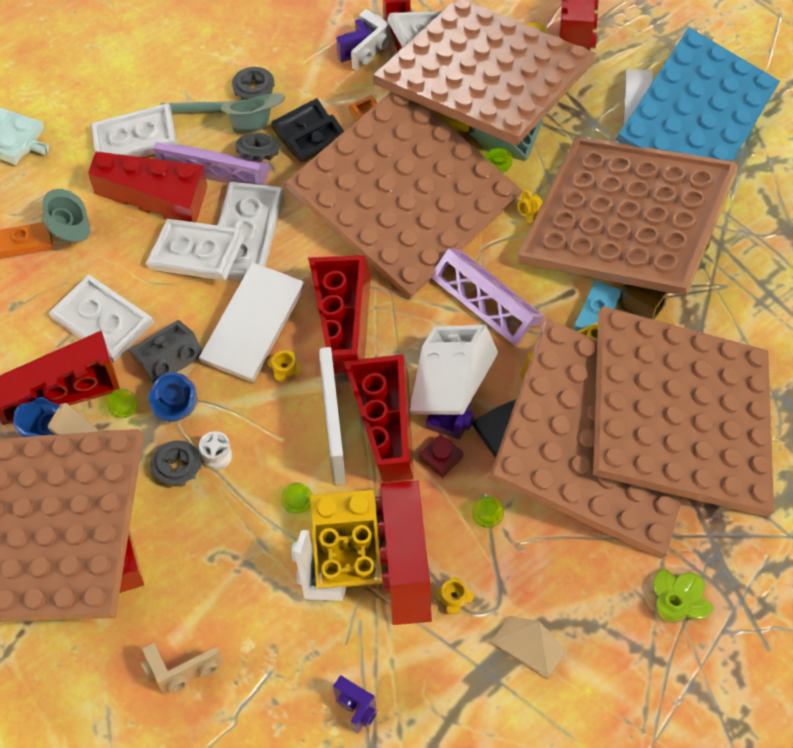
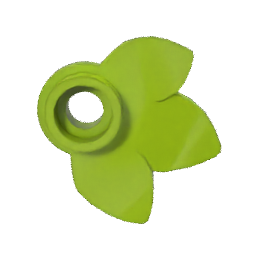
M665 568L659 570L653 581V589L658 595L656 602L657 611L663 620L676 623L685 617L700 620L710 615L714 606L702 598L705 591V582L700 575L688 572L681 574L677 578Z

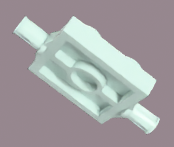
M0 107V159L16 165L30 151L46 155L49 151V145L37 141V138L45 130L43 122Z

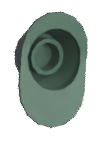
M269 93L246 100L231 101L223 104L220 110L229 115L234 133H253L260 131L266 126L269 121L270 109L281 104L285 100V96L280 93Z
M53 189L46 193L42 202V221L48 232L59 239L70 242H81L87 239L91 230L86 208L82 200L71 191L64 189Z

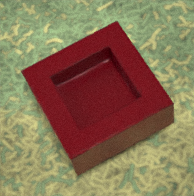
M441 433L420 453V460L442 478L463 458V451Z

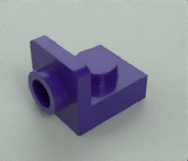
M361 19L355 20L356 31L336 37L337 56L341 63L351 60V51L371 34L370 28L368 26L365 27Z
M471 402L463 415L430 414L426 421V429L460 440L464 429L469 431L473 423L474 413L471 412Z
M340 675L333 685L334 694L337 698L336 702L350 712H353L354 709L357 710L350 723L352 731L358 734L363 726L368 728L377 715L378 710L375 709V696Z

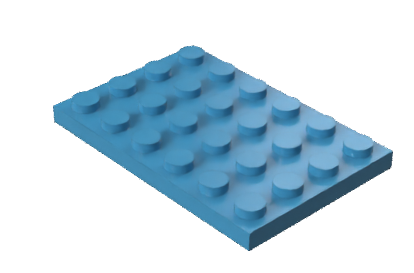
M688 27L618 134L616 141L639 148L647 147L733 161L780 83V80Z

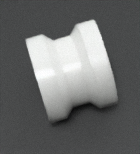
M213 431L208 432L200 439L199 451L206 467L219 470L225 468L231 462L232 451L229 439L225 434Z

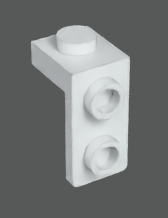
M367 9L359 14V19H361L365 27L368 26L370 28L371 34L351 51L352 68L356 71L363 65H367L372 57L380 50L385 49L390 42L389 23Z
M301 530L298 542H294L292 545L291 556L292 561L297 562V584L302 586L304 599L343 601L346 587L316 588L315 560L309 531Z

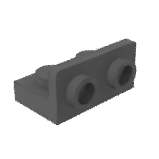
M177 320L129 349L132 358L146 371L151 383L154 384L161 375L170 372L176 373L199 359L202 349L194 332L180 320Z

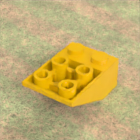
M374 490L310 495L316 588L327 589L382 584Z

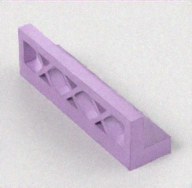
M156 142L153 148L156 159L203 165L206 179L227 184L230 181L265 185L270 172V163L257 160L250 161L247 158L180 144L174 146Z
M448 248L436 266L434 275L431 277L513 345L520 343L531 326L539 327L545 319L544 315L462 250ZM448 264L455 268L456 281L448 282L441 276ZM473 282L476 284L478 297L469 299L465 295L464 283ZM494 299L497 301L499 315L490 316L486 312L485 300ZM515 316L523 322L515 335L507 329L506 317Z

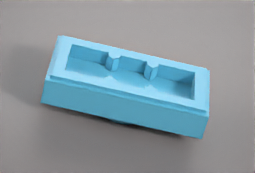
M595 281L577 318L574 330L578 331L598 322V312L603 306L616 309L621 298V289Z

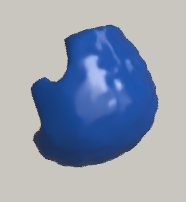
M174 372L161 375L154 382L153 387L148 393L149 405L153 414L159 419L168 422L179 421L191 415L198 400L196 387L187 376Z
M38 397L32 402L20 404L15 410L13 421L21 437L55 435L48 429V424L60 405L44 397Z

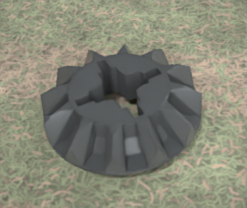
M261 67L244 68L232 80L235 96H240L242 100L272 93L275 86L273 75ZM253 80H255V83H257L256 88L254 89L251 88V83H253Z
M250 133L236 141V152L241 155V158H250V161L259 160L262 162L263 159L271 160L273 156L279 154V142L274 137L264 133Z
M180 440L171 441L163 444L156 450L152 457L151 468L160 483H166L171 488L173 485L178 484L185 486L187 481L196 478L197 472L201 469V457L199 451L191 443ZM180 455L184 466H179L175 473H173L170 463L174 464Z

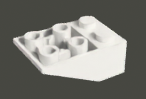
M486 325L434 326L422 346L409 410L411 414H464L498 354V350Z

